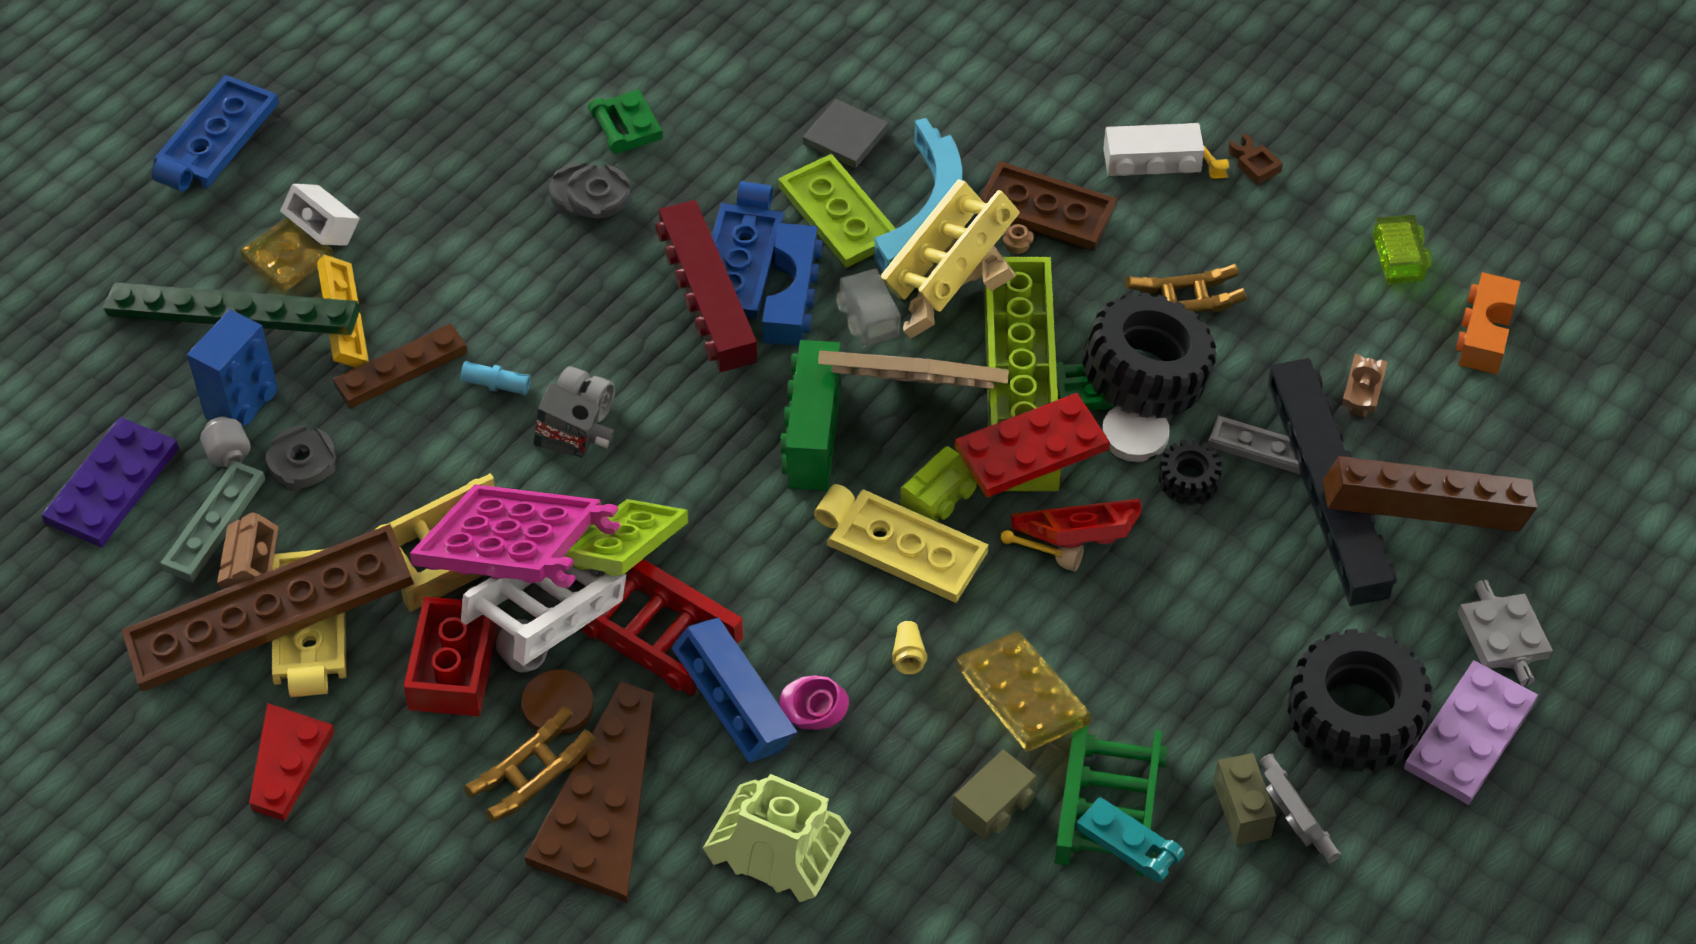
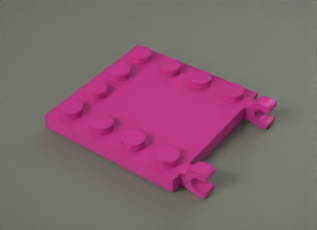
M475 484L410 552L412 566L427 567L430 570L443 569L458 571L461 574L488 575L495 579H518L527 583L542 582L547 577L558 587L568 588L576 580V577L574 575H567L563 571H568L574 562L573 559L563 556L591 524L596 525L605 534H614L620 528V522H612L607 517H613L618 512V506L613 504L601 505L600 499Z

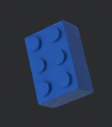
M230 309L187 354L204 417L210 421L217 417L236 419L244 427L254 419L257 411L266 402L270 401L278 390L262 325Z

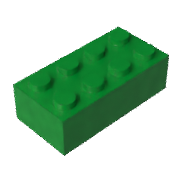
M800 340L798 353H792L791 373H794L793 380L789 379L787 399L790 400L789 406H785L784 427H786V433L781 434L780 454H783L781 472L788 477V488L829 490L842 380L841 373H832V366L818 364L819 350L840 352V342Z

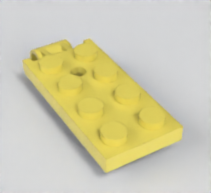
M834 484L814 511V516L818 522L828 528H836L827 541L828 546L957 603L988 553L989 544L864 489L860 491L855 500L850 490L842 485ZM877 531H883L886 533V536L876 537L873 534Z
M322 550L274 554L272 570ZM345 612L272 640L274 685L282 684V679L287 678L290 697L328 694L327 674L338 673L339 678H347ZM308 640H314L316 642V644L311 647L303 646V644Z

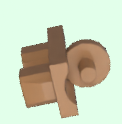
M1355 354L1342 405L1348 406L1347 412L1349 414L1367 417L1368 411L1375 413L1388 361H1375L1372 358L1366 359L1359 354Z

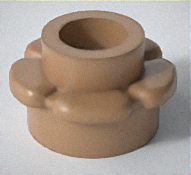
M1020 224L1009 226L1003 233L1005 248L1014 254L1026 252L1030 247V243L1034 240L1033 233L1028 231L1026 226Z

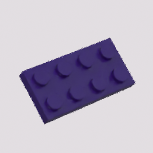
M119 417L42 513L41 516L44 523L102 548L179 449L177 440Z

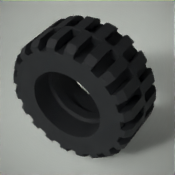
M1133 293L1127 294L1120 299H1113L1099 310L1083 349L1082 364L1088 381L1093 382V389L1098 395L1103 394L1105 401L1112 406L1116 404L1122 407L1121 411L1129 414L1131 411L1139 413V417L1149 418L1151 415H1156L1157 418L1169 417L1170 413L1173 416L1183 413L1197 403L1216 362V344L1213 336L1210 335L1211 332L1206 323H1201L1199 316L1193 310L1189 312L1185 309V305L1178 301L1173 303L1167 300L1168 297L1161 295L1152 297L1150 293H1140L1138 296H1134ZM1134 349L1152 353L1163 361L1147 358Z
M1346 629L1342 635L1336 631L1325 635L1324 641L1322 639L1314 641L1309 645L1308 651L1303 652L1298 660L1287 701V712L1290 714L1289 722L1294 732H1299L1297 739L1304 747L1311 746L1313 748L1312 754L1320 760H1323L1325 757L1331 760L1332 766L1341 768L1342 765L1350 766L1351 771L1363 772L1364 767H1370L1371 771L1384 769L1386 762L1390 766L1401 762L1403 756L1410 755L1416 747L1418 740L1421 739L1433 699L1431 695V679L1425 675L1427 669L1421 660L1413 659L1415 654L1406 645L1403 647L1397 645V639L1389 635L1386 638L1378 636L1377 631L1367 630L1366 633H1358V629ZM1344 684L1362 685L1379 693L1386 700L1391 710L1376 716L1356 715L1337 705L1330 697L1328 691Z

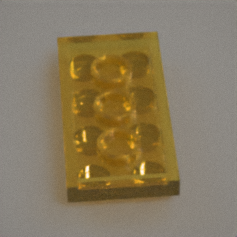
M1015 631L956 657L959 671L1027 752L1091 723V715L1088 709L1019 631Z

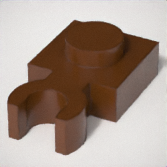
M1242 135L1240 143L1242 146L1236 145L1233 141L1229 142V154L1238 159L1237 166L1256 185L1282 172L1283 163L1264 145L1255 148L1250 136Z

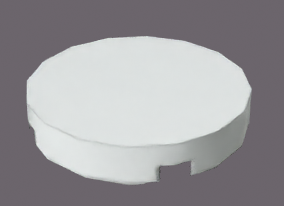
M1118 405L1108 412L1103 420L1102 431L1110 441V452L1116 457L1126 461L1143 462L1156 454L1157 456L1164 451L1169 440V423L1166 418H1157L1156 415H1151L1149 418L1139 417V413L1131 411L1129 414L1121 411L1122 407Z

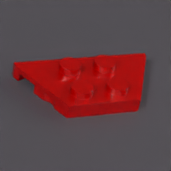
M1141 499L1010 514L1011 527L1017 531L1064 548H1076L1081 543L1092 541L1099 544L1113 543L1117 538H1125L1142 513Z

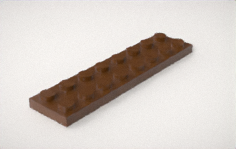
M388 524L121 629L137 683L142 692L414 585L392 526Z

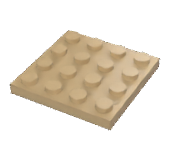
M819 350L818 364L832 366V373L994 389V382L1008 383L1009 370L910 357Z

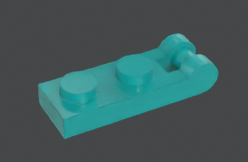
M1101 797L1077 821L1078 831L1158 883L1162 882L1169 874L1168 868L1172 864H1178L1185 855L1184 850L1179 844L1173 840L1164 839ZM1153 852H1155V853H1157V854L1159 855L1156 859H1155V858H1152V859H1151V858H1149V856H1150Z

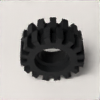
M1181 440L1180 447L1176 443L1171 444L1170 450L1166 448L1163 452V457H1161L1158 481L1161 482V490H1167V497L1170 499L1176 495V502L1181 504L1183 499H1188V505H1194L1195 499H1198L1200 504L1204 503L1206 496L1211 499L1219 488L1222 473L1221 457L1217 458L1218 452L1215 449L1208 452L1209 445L1206 443L1199 447L1198 440H1192V445H1187V440ZM1182 467H1194L1200 470L1203 475L1190 478L1183 476L1177 470Z

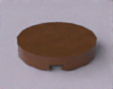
M551 670L539 674L527 684L522 694L521 707L526 723L535 732L549 718L551 719L562 705L570 709L573 716L563 726L560 734L568 733L570 735L578 732L588 723L593 714V692L589 683L579 674L568 670Z

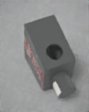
M550 383L537 410L533 445L581 458L586 455L591 443L608 449L615 430L597 424L600 411L597 404Z

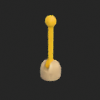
M1009 530L1001 534V540L1005 544L1013 542L1055 555L1057 563L1066 570L1076 572L1080 566L1084 552L1083 545L1076 548L1059 546L1057 549L1014 536L1013 532Z

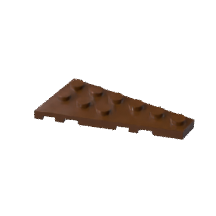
M622 681L620 682L592 733L596 739L587 748L584 756L575 764L525 856L526 865L628 903L630 874L632 873L634 844L637 836L643 790L642 783L647 760L648 738L650 737L654 706L653 692Z

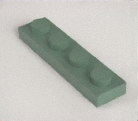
M233 461L161 561L162 570L193 583L226 537L227 526L238 520L265 482L264 472Z

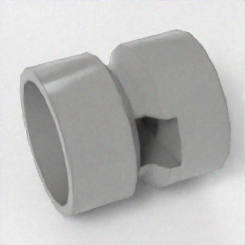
M568 366L556 383L557 386L597 404L600 408L598 422H601L608 414L615 396V384L612 381L599 376L590 378L588 372Z

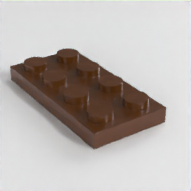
M999 161L979 197L984 203H988L994 194L1000 190L1020 211L1011 224L1024 225L1029 230L1095 251L1117 207L1118 198Z

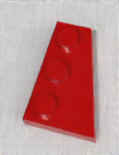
M267 703L249 801L251 810L282 821L286 820L335 733L332 724Z

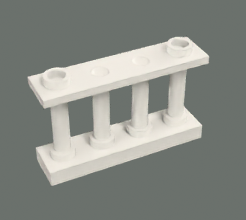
M572 565L568 571L564 572L574 575L577 581L586 586L578 592H571L567 588L558 587L551 579L545 577L542 582H536L535 584L561 601V603L551 608L545 607L522 591V589L532 583L518 579H495L491 577L463 594L461 622L467 625L479 616L485 615L514 636L513 659L524 666L622 602L626 574L621 576L605 574L597 577L588 570H578ZM509 598L536 617V619L528 624H521L497 607V605Z

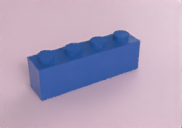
M720 618L691 625L685 629L672 646V650L747 761L752 763L780 753L797 731Z

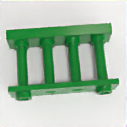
M1075 718L1054 864L1069 866L1071 852L1079 853V849L1113 854L1086 835L1081 834L1080 831L1074 829L1075 820H1079L1093 804L1086 802V798L1079 797L1080 788H1087L1088 785L1146 793L1144 811L1123 807L1117 808L1151 829L1158 767L1165 768L1168 746L1161 745L1162 731L1155 730L1152 747L1094 739L1095 735L1087 734L1089 720ZM1092 754L1150 762L1148 779L1092 771L1090 766H1083L1084 756L1092 757ZM1153 852V853L1149 856V858H1151V859L1154 858L1155 852ZM1137 870L1136 876L1144 877V874Z

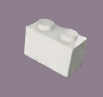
M292 184L280 212L321 245H348L360 220L356 214L319 185Z

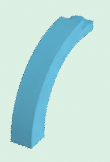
M927 118L915 121L914 143L931 170L935 186L925 206L910 221L889 233L874 238V260L882 273L957 180H962L961 158L952 136L948 135L941 138L938 129L932 128Z

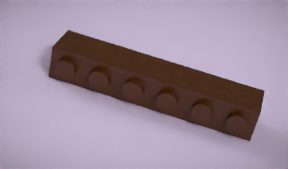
M1344 456L1337 457L1323 479L1327 508L1520 532L1538 508L1532 481L1529 479Z

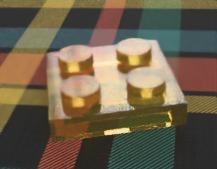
M288 217L240 250L242 259L282 292H286L318 269L317 262L323 255L333 257L332 248L328 245H321Z

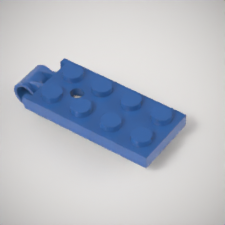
M224 75L154 157L152 179L155 182L181 192L186 191L191 185L192 180L196 179L201 181L202 187L208 189L279 104L278 95Z
M740 181L737 192V205L721 203L712 238L746 317L757 319L775 255L778 225L784 222V212L770 210L773 197L772 185ZM743 237H749V238H750V240H746V241L740 240V239L743 238Z

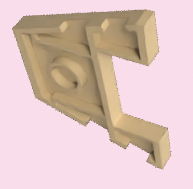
M955 238L944 252L948 253L958 239ZM993 246L962 286L969 281L978 280L983 275V283L992 291L1016 277V275L997 248ZM935 263L924 277L928 278L938 264ZM918 291L917 297L911 300L908 310L912 313L910 322L906 321L903 326V331L911 339L935 325L934 308Z

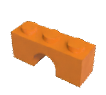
M1482 272L1479 284L1471 285L1467 303L1473 304L1472 309L1467 307L1465 309L1461 326L1466 327L1467 331L1466 333H1459L1455 351L1461 352L1458 365L1498 374L1509 329L1495 326L1492 323L1509 326L1521 281Z

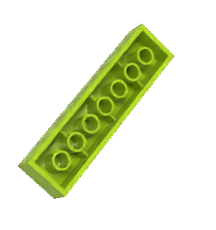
M1003 257L1015 272L1016 277L992 291L984 284L986 367L1009 370L1008 383L994 382V389L987 388L988 427L1058 400L1051 257ZM1061 469L1005 491H1059Z

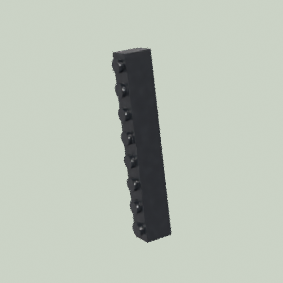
M1310 358L1271 365L1268 387L1285 433L1289 437L1295 460L1298 461L1299 471L1349 607L1389 599L1393 584L1397 582V575L1394 565L1392 563L1388 564L1385 557L1386 546L1384 538L1381 534L1377 535L1374 528V514L1327 508L1323 479L1338 456L1352 457L1349 450L1345 451L1342 444V429L1339 423H1334L1332 403L1329 396L1325 397L1323 394V382L1320 371L1314 370Z

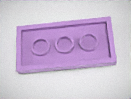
M1473 660L1406 760L1404 769L1469 805L1535 704L1538 694Z

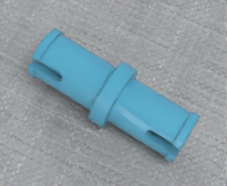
M465 361L462 366L460 381L489 387L490 391L494 392L500 389L526 396L530 387L531 375L503 370L502 366L499 365L488 367Z

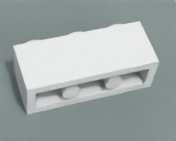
M1199 123L1106 127L1103 149L1108 176L1201 172L1204 146Z

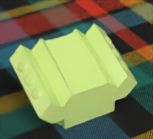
M770 774L768 778L760 781L754 779L738 786L703 849L713 865L727 861L736 875L742 873L772 886L776 893L791 889L798 901L803 902L817 896L851 832L841 816L827 810L828 798Z

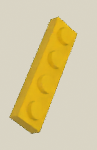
M323 255L317 262L323 298L358 302L352 264ZM359 312L351 335L329 334L333 361L355 368L369 362Z

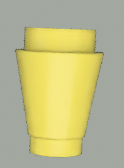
M904 621L897 626L892 662L899 672L903 674H916L924 668V664L927 661V653L918 630V625L912 621Z

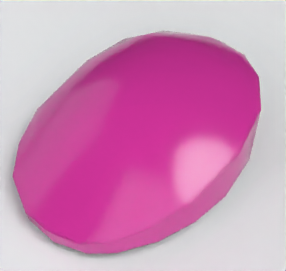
M806 676L793 681L783 689L779 706L792 725L801 729L820 730L832 727L843 719L848 710L849 697L841 686L828 677Z

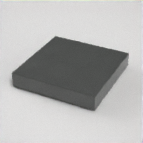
M835 99L803 136V145L827 156L832 154L838 161L856 169L888 131V122Z

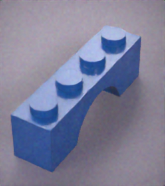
M779 223L775 243V268L789 275L794 282L783 292L766 297L762 320L763 343L799 346L800 340H803L804 333H810L811 314H807L808 308H814L815 289H811L812 283H818L819 264H815V259H821L823 240H817V226Z

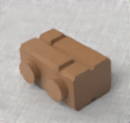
M252 512L242 517V520H236L227 526L220 564L221 570H219L217 581L218 586L226 589L272 570L279 529L277 525Z

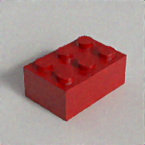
M424 597L403 686L408 710L480 717L499 625L485 615H481L465 625L461 622L462 600Z

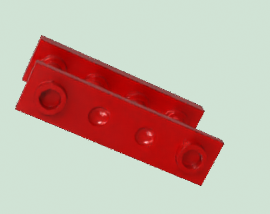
M643 559L625 573L623 601L582 627L581 631L589 638L601 640L660 676L674 690H682L693 697L697 692L695 682L682 663H679L665 653L690 624L694 625L718 617L738 645L743 639V618ZM634 590H640L652 597L624 629L608 620ZM662 607H669L679 613L678 618L653 646L636 637Z

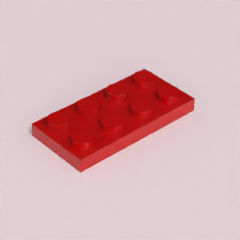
M1078 393L955 439L957 452L986 498L1109 450L1110 445L1109 439Z

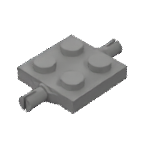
M1488 580L1477 582L1474 588L1481 601L1461 604L1457 613L1481 664L1490 669L1498 667L1512 668L1521 686L1532 684L1535 678L1528 664L1533 661L1549 659L1553 650L1526 595L1496 597Z
M1273 754L1264 756L1260 760V764L1266 770L1264 774L1271 783L1266 787V790L1277 806L1283 811L1293 830L1306 846L1313 843L1319 852L1324 855L1328 863L1339 859L1341 853L1331 841L1330 834L1327 831H1323L1287 779L1288 773L1282 769Z

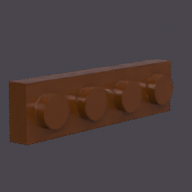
M450 323L333 378L334 386L351 409L468 353L467 345Z

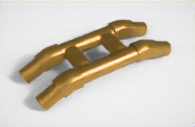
M1236 263L1221 269L1204 271V273L1166 278L1127 276L1124 281L1126 289L1150 294L1161 291L1162 296L1168 297L1167 300L1173 303L1177 301L1174 289L1193 287L1195 300L1178 301L1185 305V309L1189 312L1192 310L1194 312L1224 311L1232 308V305L1247 300L1243 288L1230 293L1226 292L1221 295L1212 296L1211 298L1208 295L1206 287L1223 284L1226 280L1240 275Z
M562 705L551 719L549 718L537 730L535 735L497 766H493L485 773L479 775V778L464 785V791L469 798L495 788L505 780V777L517 789V791L515 790L512 794L502 799L500 803L485 811L491 823L522 809L532 797L565 770L573 767L584 756L587 748L596 739L591 732L584 729L578 738L559 754V757L548 748L547 745L560 734L563 726L573 716L572 711L566 706ZM535 754L546 768L528 781L517 767Z

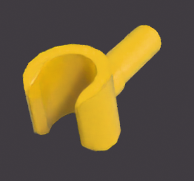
M1204 146L1203 157L1209 165L1210 178H1228L1226 171L1229 168L1228 159L1216 160Z

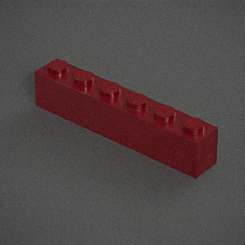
M696 199L660 208V222L655 224L657 236L660 242L665 241L667 245L665 253L669 265L675 264L677 269L675 270V278L679 289L685 288L686 294L684 296L689 313L695 312L696 318L694 321L699 337L705 336L707 341L705 342V350L709 361L715 360L720 373L758 363L756 338Z

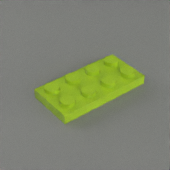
M832 154L778 178L780 190L810 226H817V234L845 268L874 255V238L896 229Z
M626 499L618 505V512L613 517H607L612 522H620L621 526L614 534H605L593 524L587 528L563 557L573 559V566L578 570L594 569L604 571L609 576L624 575L688 523V510Z

